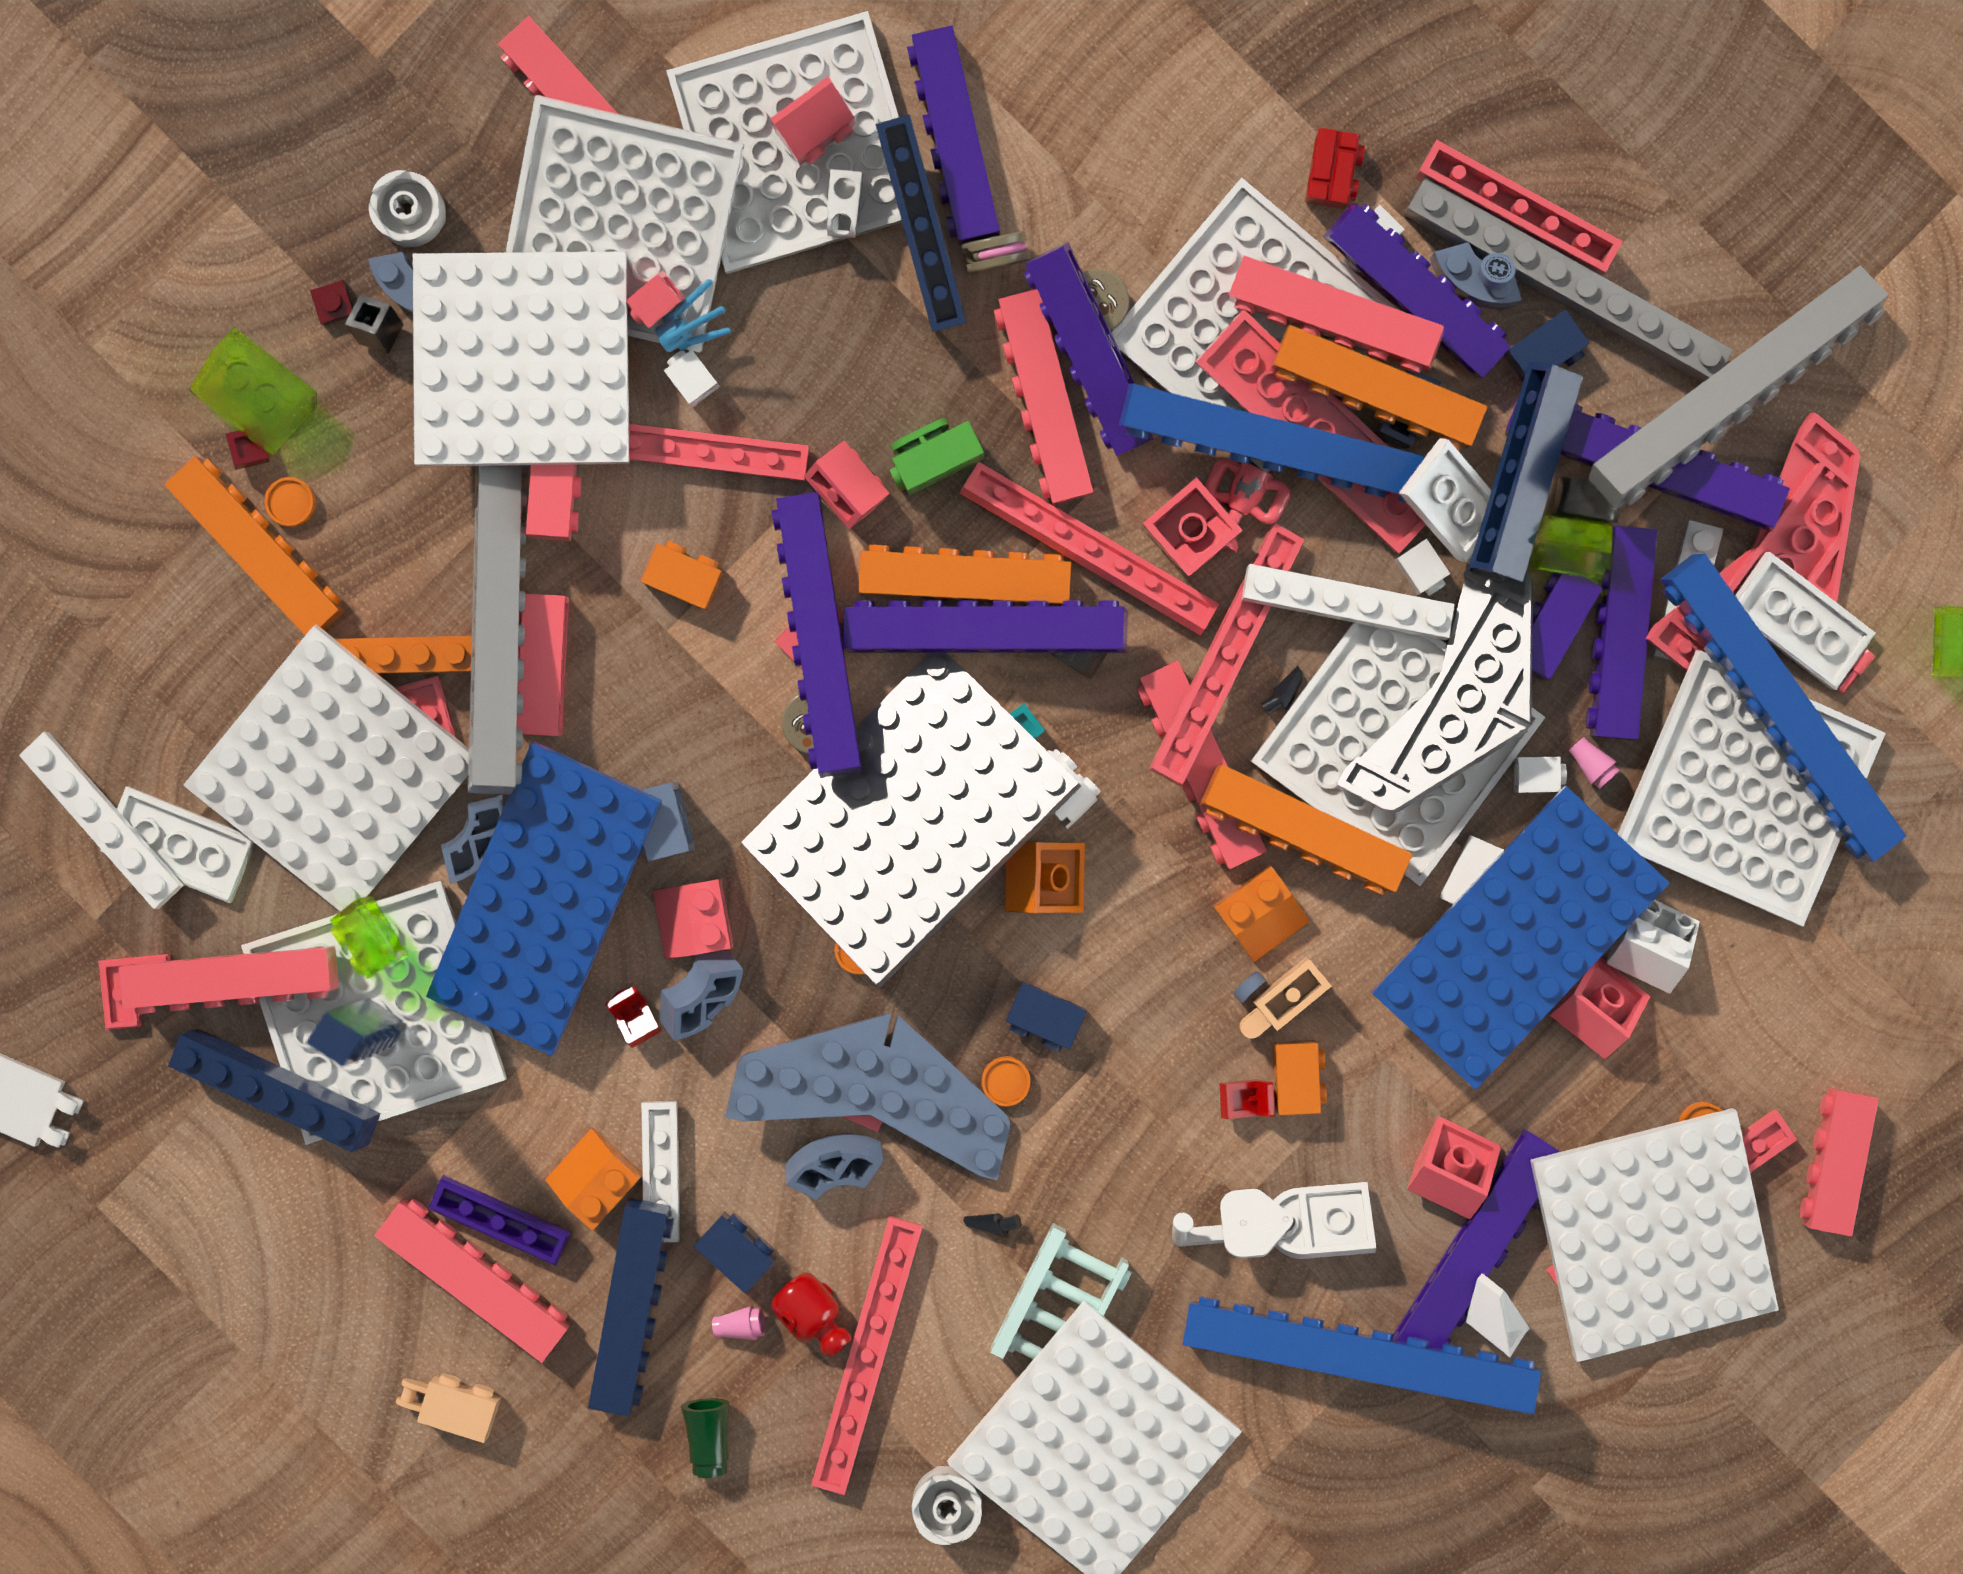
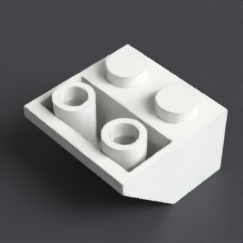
M1654 900L1612 944L1607 964L1670 994L1689 969L1700 921Z

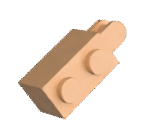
M1305 957L1252 1000L1256 1008L1241 1020L1239 1025L1240 1031L1245 1037L1251 1039L1261 1035L1270 1026H1273L1278 1031L1332 986L1312 961Z
M441 1374L440 1377L434 1376L429 1384L403 1378L401 1385L404 1386L401 1397H397L396 1404L420 1412L417 1420L418 1423L484 1443L490 1435L501 1396L495 1395L494 1389L480 1384H475L474 1387L460 1384L461 1379L456 1376ZM417 1391L425 1393L423 1402L415 1400Z

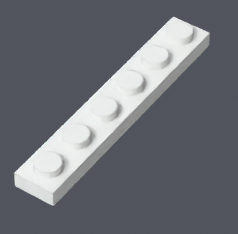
M1254 564L1247 566L1241 599L1242 601L1445 641L1450 637L1455 605Z
M43 732L19 755L153 909H160L184 886L49 732Z

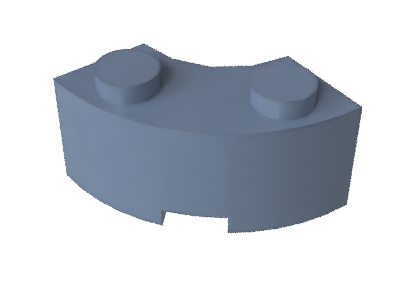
M1469 242L1435 251L1429 258L1437 277L1440 275L1446 277L1456 287L1453 293L1464 300L1466 298L1478 307L1503 309L1514 307L1522 301L1515 275L1510 285L1500 290L1491 289L1481 282L1478 271L1482 260L1474 254Z
M403 252L369 258L368 261L372 273L382 290L401 307L413 313V265L410 258Z
M502 794L468 802V817L464 828L454 839L441 844L450 884L461 881L478 871L504 809Z
M729 950L695 955L693 967L687 976L675 986L661 990L660 1022L673 1040L683 1039L706 1029L713 1024L711 1019L725 1005L729 1007L733 1002L740 987L743 968Z
M835 1134L812 1141L798 1150L785 1164L786 1185L815 1200L825 1191L836 1186L854 1185L865 1189L883 1163L881 1142L858 1134Z

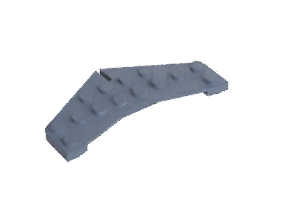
M886 1013L748 1052L737 1063L725 1118L744 1122L871 1115L973 1173L989 1179H998L1010 1130L1008 1116L898 1014L896 1015L889 1046L884 1045L892 1013Z

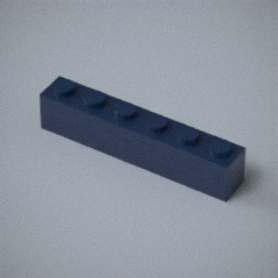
M910 114L876 123V130L931 330L935 332L966 323L965 315Z
M1529 362L1469 567L1497 577L1523 582L1583 376L1553 364Z
M365 998L325 1012L306 1041V1044L341 1067H345L352 1063L357 1064L361 1059L364 1061L368 1056L371 1058L374 1054L378 1055L381 1051L385 1052L387 1048L391 1049L402 1034V1031L398 1028L403 1020L370 998Z
M195 1029L179 1035L168 1067L350 1152L370 1144L381 1114L201 1029Z
M629 1198L625 1205L588 1409L630 1416L634 1405L640 1406L644 1385H638L640 1372L646 1373L650 1352L644 1351L646 1339L652 1340L656 1319L650 1318L652 1305H659L662 1285L656 1284L658 1272H665L668 1259V1251H663L664 1239L671 1238L675 1218L669 1217L671 1207L669 1205Z

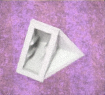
M1481 1274L1476 1281L1466 1322L1507 1356L1511 1357L1530 1328L1506 1292L1484 1274Z

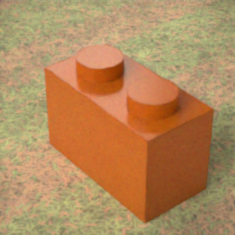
M667 541L666 546L657 543L640 582L708 611L724 575L723 571L717 569L719 562L701 554L698 560L686 556L687 548L671 541Z
M1315 1040L1273 1042L1277 1114L1321 1113V1105L1327 1103L1325 1083L1320 1084L1319 1070L1325 1069L1324 1048L1318 1049V1043Z

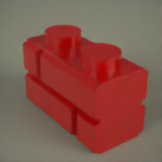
M1318 128L1305 196L1306 203L1346 209L1349 205V200H1356L1359 180L1353 179L1355 166L1361 167L1365 151V145H1359V134Z

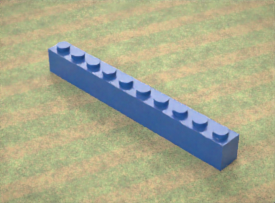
M1129 384L1119 426L1128 427L1127 435L1147 439L1148 433L1162 436L1160 443L1181 448L1184 441L1196 444V452L1212 456L1216 455L1217 450L1230 453L1229 460L1249 464L1250 459L1253 458L1264 461L1263 468L1281 473L1284 472L1285 467L1298 469L1297 477L1317 481L1318 476L1322 475L1332 478L1330 485L1351 490L1352 483L1366 486L1364 493L1385 498L1386 491L1399 494L1426 457L1137 384ZM1399 494L1398 501L1408 504Z
M1705 553L1692 554L1662 577L1660 580L1666 587L1663 591L1667 599L1674 606L1679 605L1686 615L1684 622L1694 634H1699L1707 644L1704 646V649L1708 656L1715 663L1720 662L1727 672L1724 677L1728 684L1735 691L1740 690L1747 700L1745 707L1755 719H1760L1767 728L1765 731L1766 737L1775 747H1780L1787 756L1785 763L1795 775H1800L1806 782L1805 791L1809 797L1817 804L1821 803L1827 812L1825 815L1827 822L1834 830L1841 831L1847 840L1845 846L1850 854L1856 859L1875 862L1907 837Z
M1200 1296L1199 1302L1192 1301L1189 1304L1182 1344L1185 1346L1534 1414L1541 1368H1535V1361L1514 1357L1513 1363L1500 1361L1499 1354L1487 1351H1478V1356L1464 1354V1347L1451 1344H1443V1348L1438 1349L1428 1347V1340L1408 1337L1407 1342L1393 1340V1333L1373 1330L1371 1336L1358 1333L1359 1327L1349 1324L1338 1323L1337 1329L1323 1326L1324 1320L1303 1316L1302 1322L1289 1320V1313L1268 1310V1315L1254 1313V1306L1234 1303L1233 1308L1219 1306L1220 1300Z

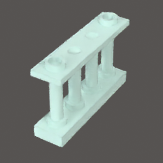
M1053 1223L991 1345V1353L1003 1359L1007 1351L1013 1353L1015 1350L1034 1359L1043 1348L1021 1338L1022 1334L1017 1332L1022 1321L1029 1322L1031 1319L1055 1332L1066 1322L1037 1307V1302L1033 1301L1038 1289L1044 1291L1047 1288L1079 1305L1086 1301L1104 1316L1116 1290L1123 1291L1131 1276V1272L1127 1270L1129 1266L1128 1260L1121 1257L1115 1268L1069 1245V1240L1064 1238L1066 1229ZM1054 1257L1058 1259L1063 1257L1109 1280L1101 1299L1053 1276V1271L1049 1270V1267Z

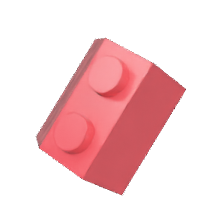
M828 76L770 118L775 133L799 166L806 161L810 165L819 160L826 153L825 147L833 141L839 144L853 134L854 130L852 127L856 125L855 117Z
M1197 477L1143 523L1145 531L1188 577L1243 531Z
M722 878L653 890L665 959L698 955L734 947Z
M1600 957L1555 1005L1550 1016L1603 1059H1606L1629 1039L1651 996L1615 967L1608 965L1604 958Z
M1438 1116L1414 1164L1407 1190L1471 1219L1488 1196L1501 1145Z

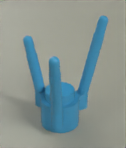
M707 279L672 312L662 317L664 323L656 327L655 331L660 343L667 352L677 348L683 351L692 345L731 333V329L727 327L689 338L692 336L693 329L725 312L723 306L689 323L682 317L677 320V317L713 284L711 279Z

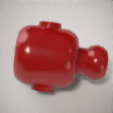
M804 1272L796 1276L772 1299V1311L799 1342H808L815 1337L820 1343L822 1353L830 1358L834 1357L850 1343L851 1336L849 1332L834 1322L839 1314V1305L833 1297L831 1288L827 1284L820 1282L813 1274Z

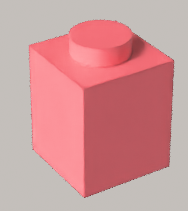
M662 270L626 300L630 306L627 310L639 325L645 323L650 328L681 302L685 296Z

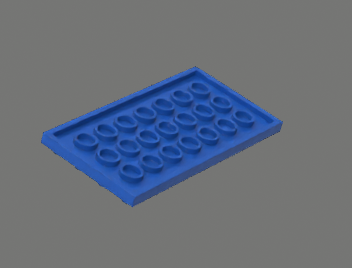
M535 741L532 742L522 763L521 784H515L512 794L507 799L426 997L550 1056L554 1055L662 800Z
M1564 786L1382 979L1371 993L1476 1090L1670 882L1567 786Z

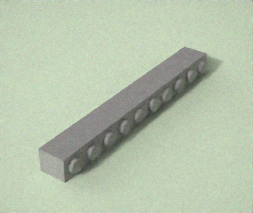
M1426 177L1403 216L1455 245L1469 242L1474 254L1482 260L1492 253H1501L1508 256L1514 262L1516 267L1515 278L1701 383L1721 370L1733 349Z
M1860 265L1593 465L1588 479L1616 510L1626 502L1632 505L1646 492L1645 488L1654 482L1658 485L1672 473L1673 470L1671 468L1680 461L1683 465L1691 461L1699 453L1700 450L1698 448L1706 442L1709 444L1715 443L1725 434V428L1732 422L1736 424L1743 422L1753 412L1752 407L1760 401L1763 404L1771 401L1780 391V386L1786 382L1790 385L1795 383L1806 372L1805 368L1812 362L1816 365L1823 362L1832 353V347L1839 342L1842 345L1848 343L1859 332L1858 328L1864 323L1872 325L1885 312L1883 306L1889 294Z
M528 465L476 466L468 793L511 795L515 784H521L522 764L516 763V749L521 750L523 741L522 728H517V715H522L523 694H517V680L522 681L524 676V660L518 659V646L524 645L525 627L524 625H519V612H524L525 591H519L520 578H525L526 557H520V544L525 545L527 536L526 523H521V511H526L527 490H521L522 477H527Z

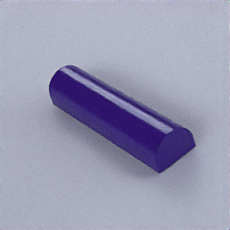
M445 1175L441 1177L428 1207L429 1210L554 1266L560 1260L571 1235V1232Z

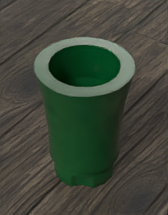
M720 1398L697 1399L681 1405L688 1438L692 1472L698 1478H713L727 1473V1422L730 1405L728 1400Z

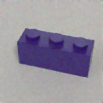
M1567 567L1560 569L1559 573L1556 571L1551 573L1543 587L1544 590L1548 591L1541 603L1536 601L1533 604L1532 674L1544 681L1550 680L1603 589Z

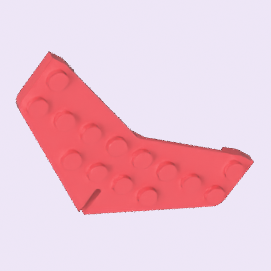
M1809 413L1799 426L1779 477L1784 480L1783 485L1790 487L1775 528L1772 532L1760 528L1753 547L1719 573L1734 595L1737 594L1764 553L1771 552L1837 603L1860 453L1852 442L1816 413ZM1678 605L1654 624L1645 639L1687 672L1695 651L1701 650L1706 653L1704 646L1707 644L1699 634H1694L1684 622L1686 615Z

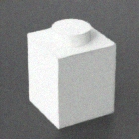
M692 349L687 353L684 350L680 351L667 361L669 367L664 372L692 408L720 387Z
M1427 539L1394 560L1416 595L1424 591L1428 596L1432 595L1446 585L1443 578L1450 574Z
M1516 757L1513 761V792H1559L1561 785L1566 784L1567 770L1566 765L1561 764V757Z

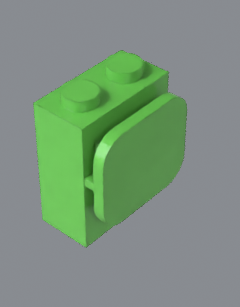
M942 418L893 442L890 447L893 454L898 456L892 458L895 467L889 470L899 491L906 489L909 496L984 460V451L969 421L948 430L949 424L946 418Z

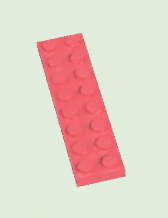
M1242 310L1194 362L1246 412L1387 446L1352 411L1343 405L1334 394L1330 393L1329 397H1323L1309 390L1310 384L1297 379L1296 384L1276 377L1277 371L1270 367L1280 343L1245 310ZM1318 476V480L1395 553L1400 554L1426 525L1409 504L1398 501L1399 494L1386 491L1385 498L1364 493L1366 486L1352 483L1350 490L1330 485L1332 480L1330 477Z

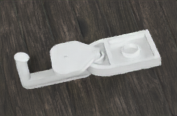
M1368 1182L1293 1188L1278 1195L1274 1201L1258 1189L1235 1190L1227 1193L1221 1201L1222 1225L1193 1227V1219L1187 1213H1178L1173 1219L1172 1240L1175 1245L1181 1247L1224 1243L1230 1255L1241 1259L1264 1257L1274 1246L1281 1253L1297 1259L1376 1253Z

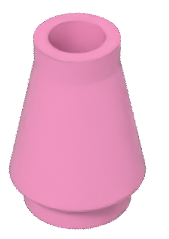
M1585 737L1569 750L1590 785L1595 784L1599 789L1604 787L1621 771L1615 765L1617 761L1595 747Z
M752 1305L723 1316L713 1317V1334L715 1338L726 1337L756 1341L758 1337L764 1336L766 1333L764 1311L762 1308L755 1309Z

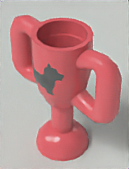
M1229 458L1219 459L1214 464L1205 482V488L1218 502L1228 504V507L1231 509L1229 515L1238 525L1243 515L1247 516L1248 514H1251L1264 524L1276 523L1281 518L1290 499V489L1284 482L1273 480L1271 474L1256 466L1244 463L1240 465L1236 461L1229 460ZM1227 469H1230L1235 475L1230 492H1218L1217 489ZM1266 491H1278L1268 513H1264L1258 504L1263 499ZM1234 538L1224 549L1237 553L1239 548L1237 539Z

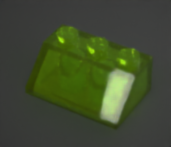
M233 327L210 352L189 389L192 394L271 456L274 455L317 407V391L236 327Z

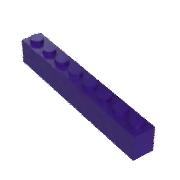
M1575 404L1560 455L1593 467L1597 461L1639 431L1641 427L1629 425L1628 429L1615 424V418L1602 413H1596L1595 417L1582 412L1583 407ZM1516 405L1507 425L1505 435H1508ZM1701 449L1688 463L1683 465L1680 461L1671 468L1673 470L1672 473L1658 485L1653 482L1647 486L1770 532L1776 526L1790 487L1783 485L1784 480L1777 476L1766 473L1763 477L1749 473L1750 468L1746 465L1730 461L1729 465L1715 461L1716 455Z
M818 492L776 498L778 509L772 510V519L775 531L781 530L783 543L777 544V552L780 565L786 564L788 577L782 578L785 599H792L793 611L787 612L790 633L797 632L798 645L792 646L795 666H802L804 679L797 680L800 700H807L809 714H803V722L806 735H812L814 748L808 749L811 770H818L820 778L862 772L821 500Z
M1000 600L993 601V606L979 607L978 601H958V607H944L943 601H924L923 607H910V602L889 601V607H875V602L855 601L854 607H844L843 649L849 653H1127L1128 611L1124 606H1119V601L1113 600L1098 601V606H1084L1083 601L1077 600L1063 601V606H1049L1048 601L1041 600L1028 601V606H1014L1013 601Z
M1525 1128L1523 1129L1493 1176L1487 1198L1471 1219L1467 1218L1394 1331L1393 1340L1407 1342L1408 1337L1428 1340V1347L1442 1349L1443 1344H1451L1450 1334L1456 1326L1460 1328L1467 1319L1468 1306L1472 1300L1477 1278L1481 1274L1487 1277L1493 1267L1499 1268L1508 1254V1250L1505 1249L1512 1237L1517 1239L1525 1229L1527 1221L1524 1218L1530 1209H1536L1540 1205L1530 1160L1561 1151Z

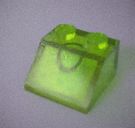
M1543 512L1539 531L1533 545L1532 569L1601 580L1612 554L1613 526L1604 521Z
M373 896L358 898L330 919L334 925L331 928L334 938L341 946H347L352 954V957L349 958L350 963L360 976L365 975L367 979L373 978L409 956Z

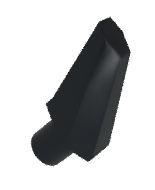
M1299 666L1273 688L1274 696L1261 703L1267 715L1282 706L1288 711L1304 678Z
M996 1213L964 1216L963 1222L969 1229L1004 1238L1008 1236L1010 1230L1018 1229L1022 1226L1021 1218L1018 1214L1003 1217L1001 1214Z

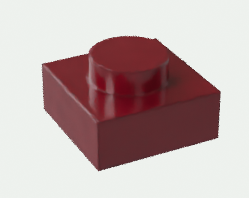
M344 280L310 290L321 325H327L349 317L353 304Z
M260 425L225 433L235 470L270 462Z

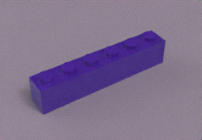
M953 25L912 34L913 45L907 46V52L911 68L918 66L921 79L914 82L919 102L926 100L929 114H924L922 117L927 136L934 135L936 148L930 149L934 169H942L944 182L938 183L942 204H950L952 216L946 217L950 238L957 237L958 244L961 246L966 243L1000 236Z
M1358 204L1350 205L1324 234L1323 238L1404 312L1444 326V335L1440 345L1475 377L1484 378L1511 347L1504 340L1507 334L1494 322L1488 325L1479 317L1482 311L1467 298L1462 301L1453 293L1456 287L1446 277L1440 275L1437 278L1430 272L1428 268L1431 264L1416 251L1411 254L1402 245L1405 243V240L1392 228L1386 231L1378 224L1377 220L1380 217L1366 204H1363L1361 207Z
M1069 242L1029 260L1025 264L1028 269L1024 272L1026 280L1033 291L1038 290L1043 302L1040 303L1042 314L1048 323L1053 322L1058 332L1055 335L1056 343L1063 355L1066 353L1069 355L1073 364L1070 367L1072 377L1078 386L1083 385L1088 395V398L1085 399L1086 406L1093 418L1098 417L1103 427V430H1100V434L1107 449L1113 448L1115 455L1118 456L1155 439L1157 435L1148 433L1147 439L1127 435L1128 427L1119 426L1129 384H1135Z
M1613 526L1609 528V534L1604 533L1602 554H1607L1606 567L1601 568L1598 585L1603 588L1602 603L1597 604L1595 612V623L1600 624L1599 638H1594L1592 645V658L1597 659L1596 673H1591L1589 679V693L1594 694L1593 707L1587 709L1585 720L1586 728L1590 729V736L1625 740H1638L1647 651V640L1645 638L1649 630L1658 529Z

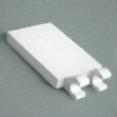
M1439 438L1399 494L1457 560L1467 562L1470 565L1491 489L1449 440Z
M0 1053L1 1133L34 1147L39 1145L41 1139L58 1148L60 1145L65 1146L70 1132L51 1125L52 1119L57 1109L69 1115L78 1114L84 1100L62 1091L66 1081Z

